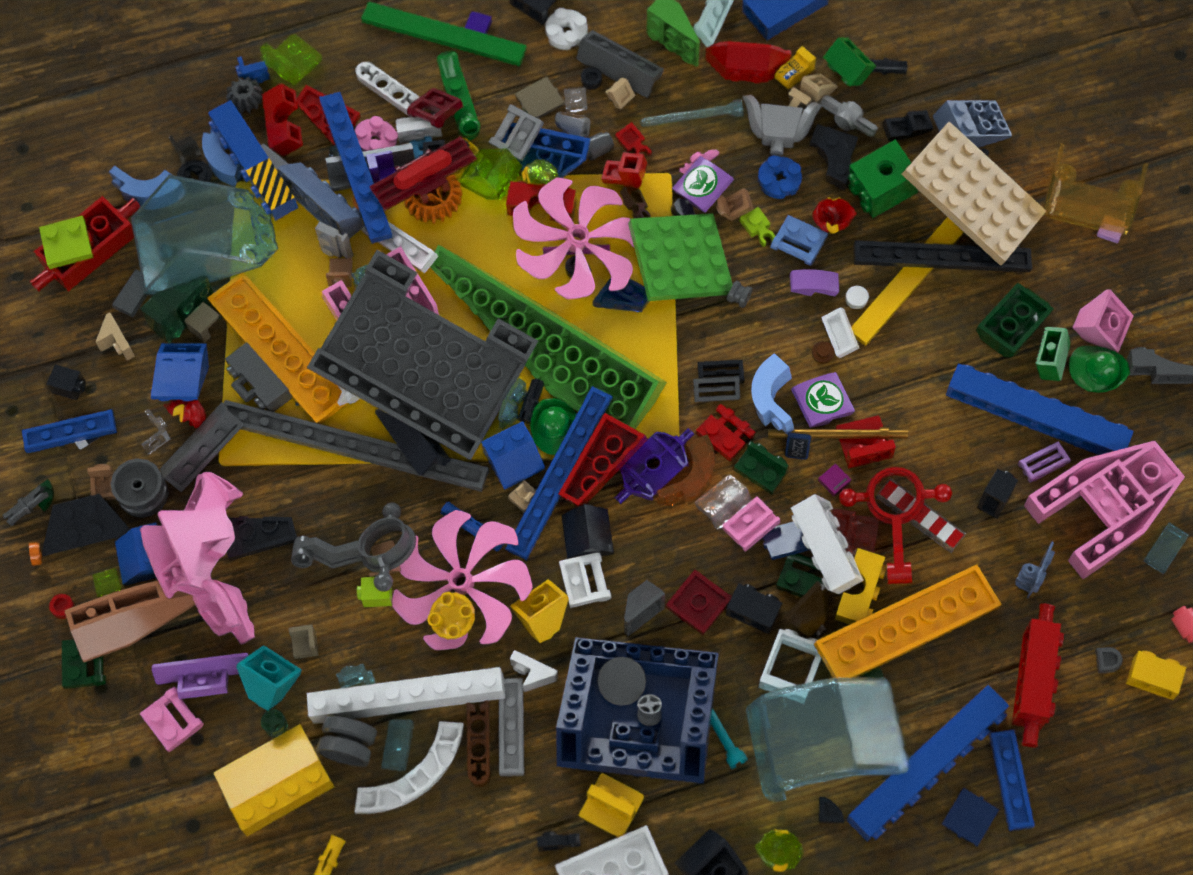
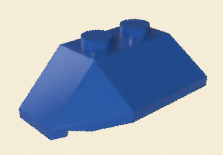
M512 122L502 140L503 143H506L517 123ZM541 128L523 161L512 155L510 156L520 171L528 167V172L551 177L554 172L557 178H563L586 161L591 139Z

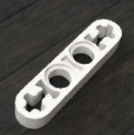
M369 62L360 63L356 67L357 78L363 85L406 115H408V106L420 98ZM379 81H386L388 83L384 88L376 86ZM395 92H402L404 94L401 99L392 97Z

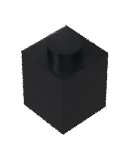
M55 364L46 385L53 394L78 400L79 395L85 390L86 380L80 371Z

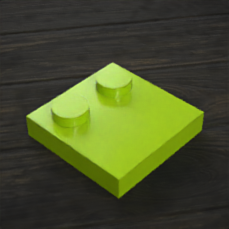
M83 216L39 227L49 269L94 258Z

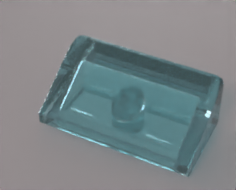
M413 720L389 721L381 768L406 771L414 727Z

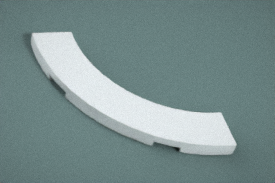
M439 721L438 731L429 753L421 763L403 778L381 786L358 787L355 813L371 814L396 809L427 792L439 781L451 765L462 739L464 723Z

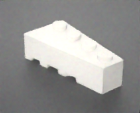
M814 494L791 507L794 514L792 520L796 527L801 528L803 532L802 541L808 549H811L814 555L812 561L824 576L822 582L828 591L831 590V592L840 594L862 582L863 579L853 555L845 550L848 547L846 538L836 529L840 524L837 517H834L830 512L833 509L831 502Z

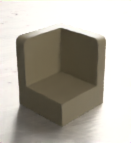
M203 302L184 321L189 331L205 343L211 338L208 328L219 318V314Z
M312 624L289 628L295 659L319 656L317 635Z

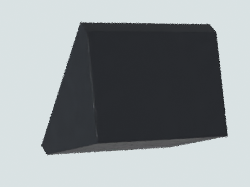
M583 504L562 515L567 559L592 553H600L601 556L614 554L608 509Z

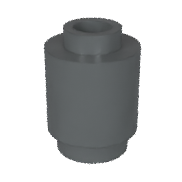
M600 132L589 137L591 141L586 158L594 160L614 148L613 139L608 132Z

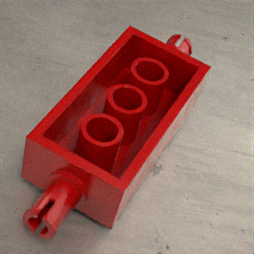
M103 196L77 216H83L85 219L94 258L49 269L42 244L34 253L45 270L29 281L31 285L40 292L51 281L57 280L69 292L137 236L128 219L142 209L140 204L134 198H131L129 202L118 210Z
M1046 603L1039 605L1038 620L1031 619L1023 632L1011 725L1024 727L1022 745L1030 748L1038 747L1039 730L1042 729L1045 723H1049L1050 717L1054 716L1055 703L1052 702L1053 693L1056 694L1058 688V679L1054 678L1055 672L1059 670L1061 656L1057 654L1058 648L1062 647L1064 633L1060 632L1061 624L1053 623L1055 606Z

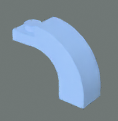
M774 353L761 364L754 375L751 391L752 398L761 422L765 426L771 422L777 430L782 429L788 435L789 432L791 433L794 430L792 418L774 402L777 391L791 380L792 377L789 366Z

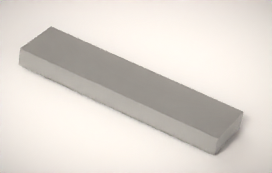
M523 678L504 679L506 698L499 699V775L523 776Z

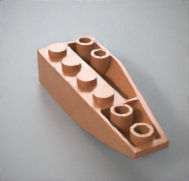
M157 580L111 593L66 609L65 614L82 661L87 662L131 646L195 606L193 595L177 591L171 598H167Z

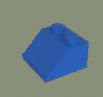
M523 421L481 441L483 453L504 490L545 470L535 442Z
M155 522V523H151V524H147V525H150V526H158V525L156 524V522ZM143 526L132 528L115 541L123 586L157 578L143 546L140 528Z

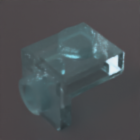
M364 664L356 667L354 665L344 667L340 673L336 674L341 688H347L362 681H365L366 685L376 683L371 669L366 671Z

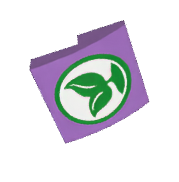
M699 156L672 189L676 194L688 200L694 207L706 213L734 179L712 162Z
M836 372L805 381L791 389L810 428L829 424L833 419L850 416L855 411Z

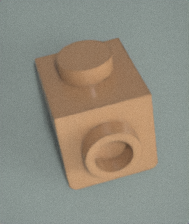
M745 188L726 198L720 195L717 199L718 204L716 208L718 213L731 221L754 210L749 192Z
M97 464L94 467L87 468L91 482V496L101 494L106 501L115 500L116 498L112 493L110 484L114 473L112 467L106 464Z

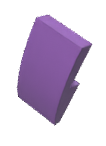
M792 270L790 272L791 292L812 296L814 292L836 296L839 293L838 273L822 270Z

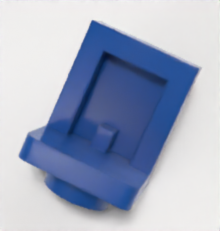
M237 57L239 65L235 67L238 77L244 80L249 77L251 81L256 80L258 83L270 79L265 61L244 66L242 57Z

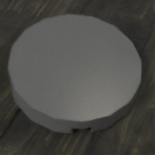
M613 658L606 662L599 671L597 680L599 691L612 704L620 706L632 704L645 691V671L632 658Z

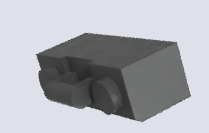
M247 342L225 358L229 366L226 368L233 379L238 377L231 386L245 402H249L256 397L254 402L260 409L275 412L292 399L289 389ZM245 383L251 388L249 392L243 386Z

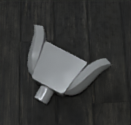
M747 95L742 97L747 107L752 132L756 137L762 139L763 145L771 146L770 154L776 156L783 155L784 147L792 148L794 142H800L805 138L816 114L823 106L820 103L812 102L805 108L803 113V108L761 104L760 109V105L754 96Z

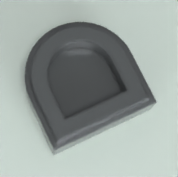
M1112 647L1095 649L1098 673H1113L1120 668L1123 659L1117 649Z

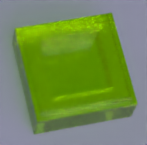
M116 568L92 575L98 598L122 590Z

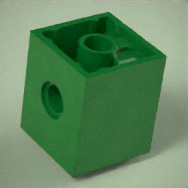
M896 140L849 165V190L853 196H858L861 208L865 213L869 212L872 218L918 193V189L902 175L912 162Z

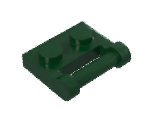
M797 553L787 556L776 588L802 598L817 581L822 584L823 582L821 577L792 567L793 562H797L818 570L812 558Z
M74 639L63 640L62 687L70 689L106 684L103 656L94 659V675L88 677V661H82Z

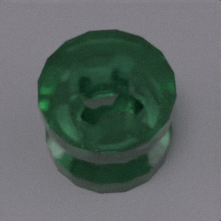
M276 709L268 710L261 718V726L270 737L276 738L287 731L288 722L281 711Z

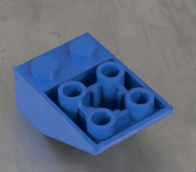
M161 343L156 357L151 399H158L160 401L197 400L209 369L207 344Z

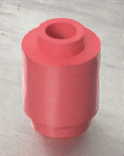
M1183 606L1173 612L1174 617L1171 621L1183 640L1186 639L1188 643H1192L1193 608L1187 609L1186 606Z

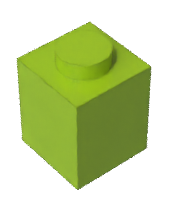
M375 577L361 578V586H357V598L362 601L364 608L392 606V587L388 591L382 592L374 586Z

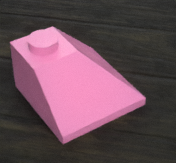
M1109 289L1080 309L1073 329L1084 341L1119 353L1134 315Z

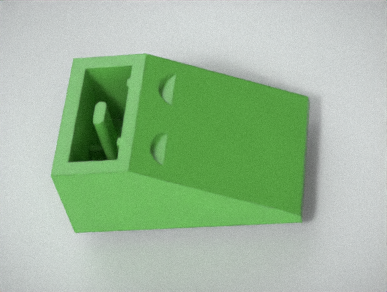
M656 0L647 9L648 36L652 40L663 44L670 52H675L681 56L686 63H691L697 67L699 65L700 40L680 3L675 0Z

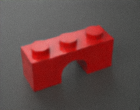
M280 83L263 93L262 97L268 146L272 151L286 156L302 147L303 140L301 127L287 121L289 115L298 109L296 91Z
M510 181L506 201L507 215L513 216L515 207L524 201L527 202L530 214L531 208L540 204L538 199L539 191L546 184L535 185L524 181ZM568 187L563 193V202L566 211L573 221L576 190Z

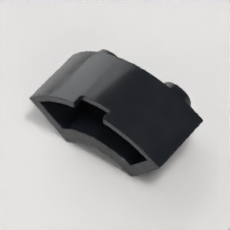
M827 127L817 145V154L823 157L828 165L826 182L846 191L849 183V165H851L850 153L842 137L836 131Z

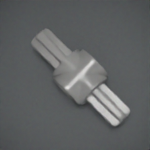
M828 95L822 98L820 104L835 115L836 124L843 130L849 131L850 129L854 130L857 128L869 137L874 136L877 132L878 127L863 118V111L858 104L852 101L841 104Z

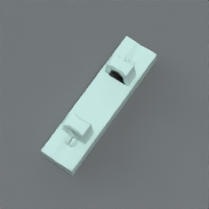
M706 0V7L700 20L693 27L696 35L706 47L714 43L733 0Z

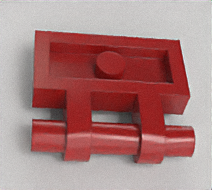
M720 404L716 408V412L721 417L717 420L713 415H710L696 429V434L731 462L746 445L741 437L746 435L749 439H752L756 432L750 428L751 425L747 421H742L734 415L735 412L731 408L727 409ZM728 422L737 428L734 433L725 426Z

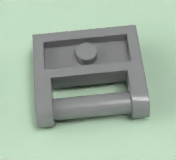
M510 104L507 109L508 113L501 126L488 143L523 161L544 123ZM516 116L520 117L506 143H503L502 140Z

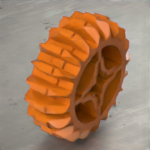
M454 174L446 177L450 193L445 201L442 199L445 193H443L441 186L429 192V194L427 193L429 202L424 205L421 203L420 197L415 199V194L404 201L409 214L415 215L417 221L423 217L425 224L429 219L435 224L436 219L444 222V216L451 218L452 212H457L458 205H461L462 202L461 185Z

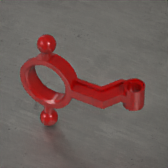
M889 467L879 471L872 477L866 492L856 493L853 489L849 488L840 492L839 501L843 506L852 507L856 502H867V506L875 518L883 523L892 525L894 563H887L888 584L912 583L911 562H904L902 524L908 523L918 516L923 508L925 499L935 498L938 502L942 503L949 501L952 497V489L946 484H939L935 489H924L921 480L910 470L902 467ZM893 475L903 476L911 481L917 494L914 505L905 513L897 515L881 510L874 499V492L878 483L884 478Z

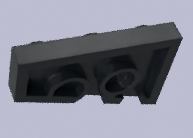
M239 516V518H229L233 525L235 540L228 549L227 555L229 560L232 561L294 543L297 534L292 517L248 518V516Z

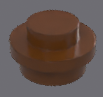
M818 342L812 348V357L818 363H828L834 357L835 350L828 342Z

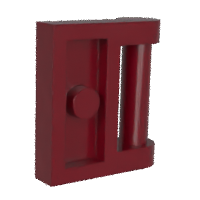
M433 87L408 106L407 114L413 118L423 119L435 128H441L447 118L453 116L463 107L461 99ZM423 108H426V109H428V110H431V111L435 112L436 114L433 115V114L428 113V112H426V111H424V110H422V109H423Z

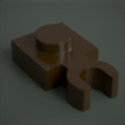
M625 186L620 193L624 205L628 210L633 211V218H650L651 215L646 210L648 205L641 190Z

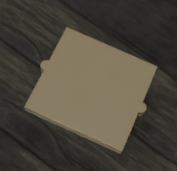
M547 77L515 93V97L522 105V110L538 119L565 105L564 100L558 93V88H554Z

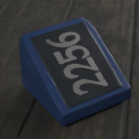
M789 432L785 457L808 459L811 436Z

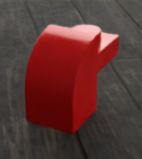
M623 152L621 161L607 160L601 177L602 182L605 184L640 188L648 165L644 154Z

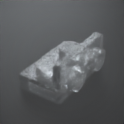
M729 474L695 501L697 509L712 520L714 527L719 530L725 522L750 503L752 499L747 487Z

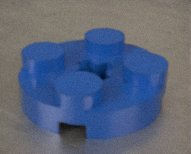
M776 155L770 156L759 169L758 183L762 187L764 194L771 198L783 199L790 194L792 196L801 186V166L789 158ZM781 174L786 179L777 181L775 175Z

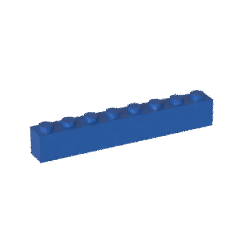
M958 363L945 395L1097 455L1128 448L1134 432L1123 424L1109 422L1104 417L1091 415L1079 407H1070L1058 399L1042 396L1035 390H1026L1014 382L1000 380L991 373L977 371L970 365Z
M987 685L848 815L847 821L867 842L872 837L877 840L886 831L884 826L889 821L894 824L904 814L901 810L907 804L912 807L922 797L919 793L924 788L930 790L939 781L936 777L942 771L947 774L956 765L954 760L959 755L964 758L974 748L971 744L976 739L981 742L991 732L988 728L993 723L998 726L1008 716L1005 712L1009 705Z

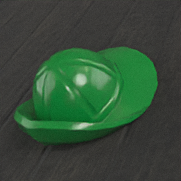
M1080 346L1074 350L1070 357L1069 368L1071 377L1078 386L1090 392L1101 393L1114 390L1130 374L1127 360L1119 353L1107 348Z
M556 398L543 399L533 409L530 423L533 440L541 451L550 455L557 453L577 415L573 408L565 401Z

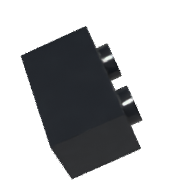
M738 583L727 606L726 616L770 634L781 611L782 602L772 594L764 595L757 592V589L749 584L742 585Z

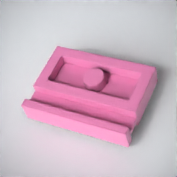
M756 497L725 522L722 528L746 552L780 523V518L776 517L773 511Z

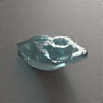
M520 378L512 385L501 405L498 420L499 427L502 429L516 421L518 417L517 404L522 402L523 397H526V383Z

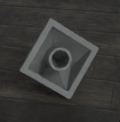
M647 580L628 594L624 618V631L627 637L665 608V593Z

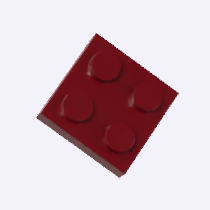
M694 569L668 601L666 608L704 636L728 606L732 596Z

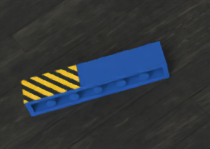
M230 100L209 111L208 114L211 121L208 124L214 134L218 132L221 136L218 139L225 150H230L231 154L229 156L233 164L241 167L240 174L245 182L250 181L252 184L250 189L256 199L259 197L262 199L263 203H261V206L267 215L271 214L276 221L297 209L298 205L294 195L232 101Z

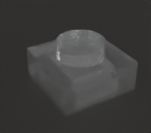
M585 88L564 89L566 112L587 110Z

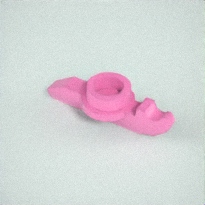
M709 150L704 154L700 152L694 153L690 158L691 163H685V167L680 168V172L685 174L699 156L711 161L719 155V152L717 150Z

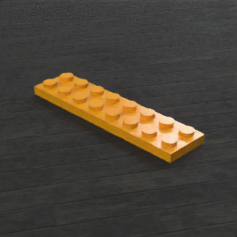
M244 272L207 297L208 302L244 343L247 342L289 389L291 397L314 423L322 424L347 405L339 406L337 403L342 391L336 384L307 369L315 352Z
M976 564L815 641L814 646L837 686H840L1000 608L1002 604Z

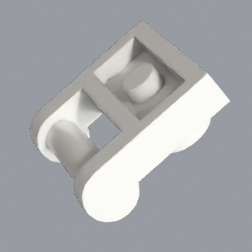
M592 553L559 561L570 608L598 601L603 602L612 598L610 590H607L600 564L602 561L600 553ZM590 564L592 566L598 592L591 593L584 565Z

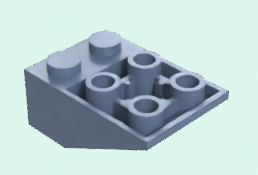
M947 100L933 115L939 132L948 122H951L977 147L1012 137L1008 124L996 101Z

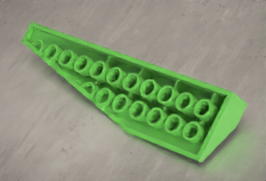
M437 246L435 253L438 257L430 267L470 307L469 309L475 315H478L490 331L499 318L538 340L525 366L536 379L544 382L545 389L551 395L565 401L573 409L579 411L589 390L593 386L613 396L605 412L606 414L634 429L637 428L657 401L667 383L666 381L498 278L443 246Z

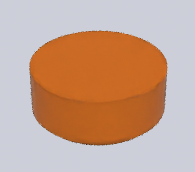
M29 543L32 566L41 565L42 552L40 543Z

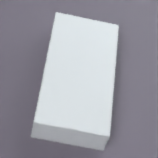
M842 307L821 317L837 357L842 358L859 349L846 312Z

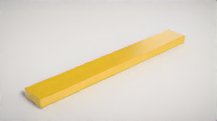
M947 217L924 244L954 245L965 232ZM903 267L851 327L856 340L867 346L933 268Z

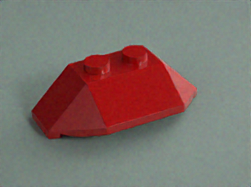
M726 41L706 47L705 60L725 80L768 83L775 78L779 68L787 64L791 59L792 51L770 44Z

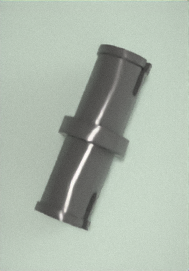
M38 485L26 497L18 499V503L3 514L4 519L8 518L6 522L13 526L24 515L32 513L35 506L49 497L47 492L43 493L45 489Z

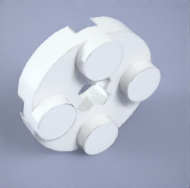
M558 8L548 18L545 25L546 36L551 45L562 50H569L576 45L577 47L580 46L581 39L588 34L585 16L574 10ZM563 27H570L571 31L567 30L565 33L563 32Z

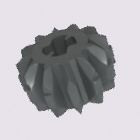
M239 77L238 82L232 81V87H227V102L231 100L240 114L244 110H247L250 114L252 108L258 110V104H261L263 101V91L256 80L251 81L249 77L245 80Z

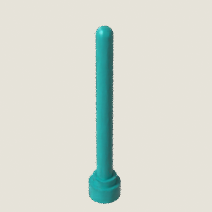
M712 709L711 726L727 752L726 761L729 767L734 769L736 768L735 764L738 762L743 764L748 758L743 750H739L738 747L735 748L718 716Z

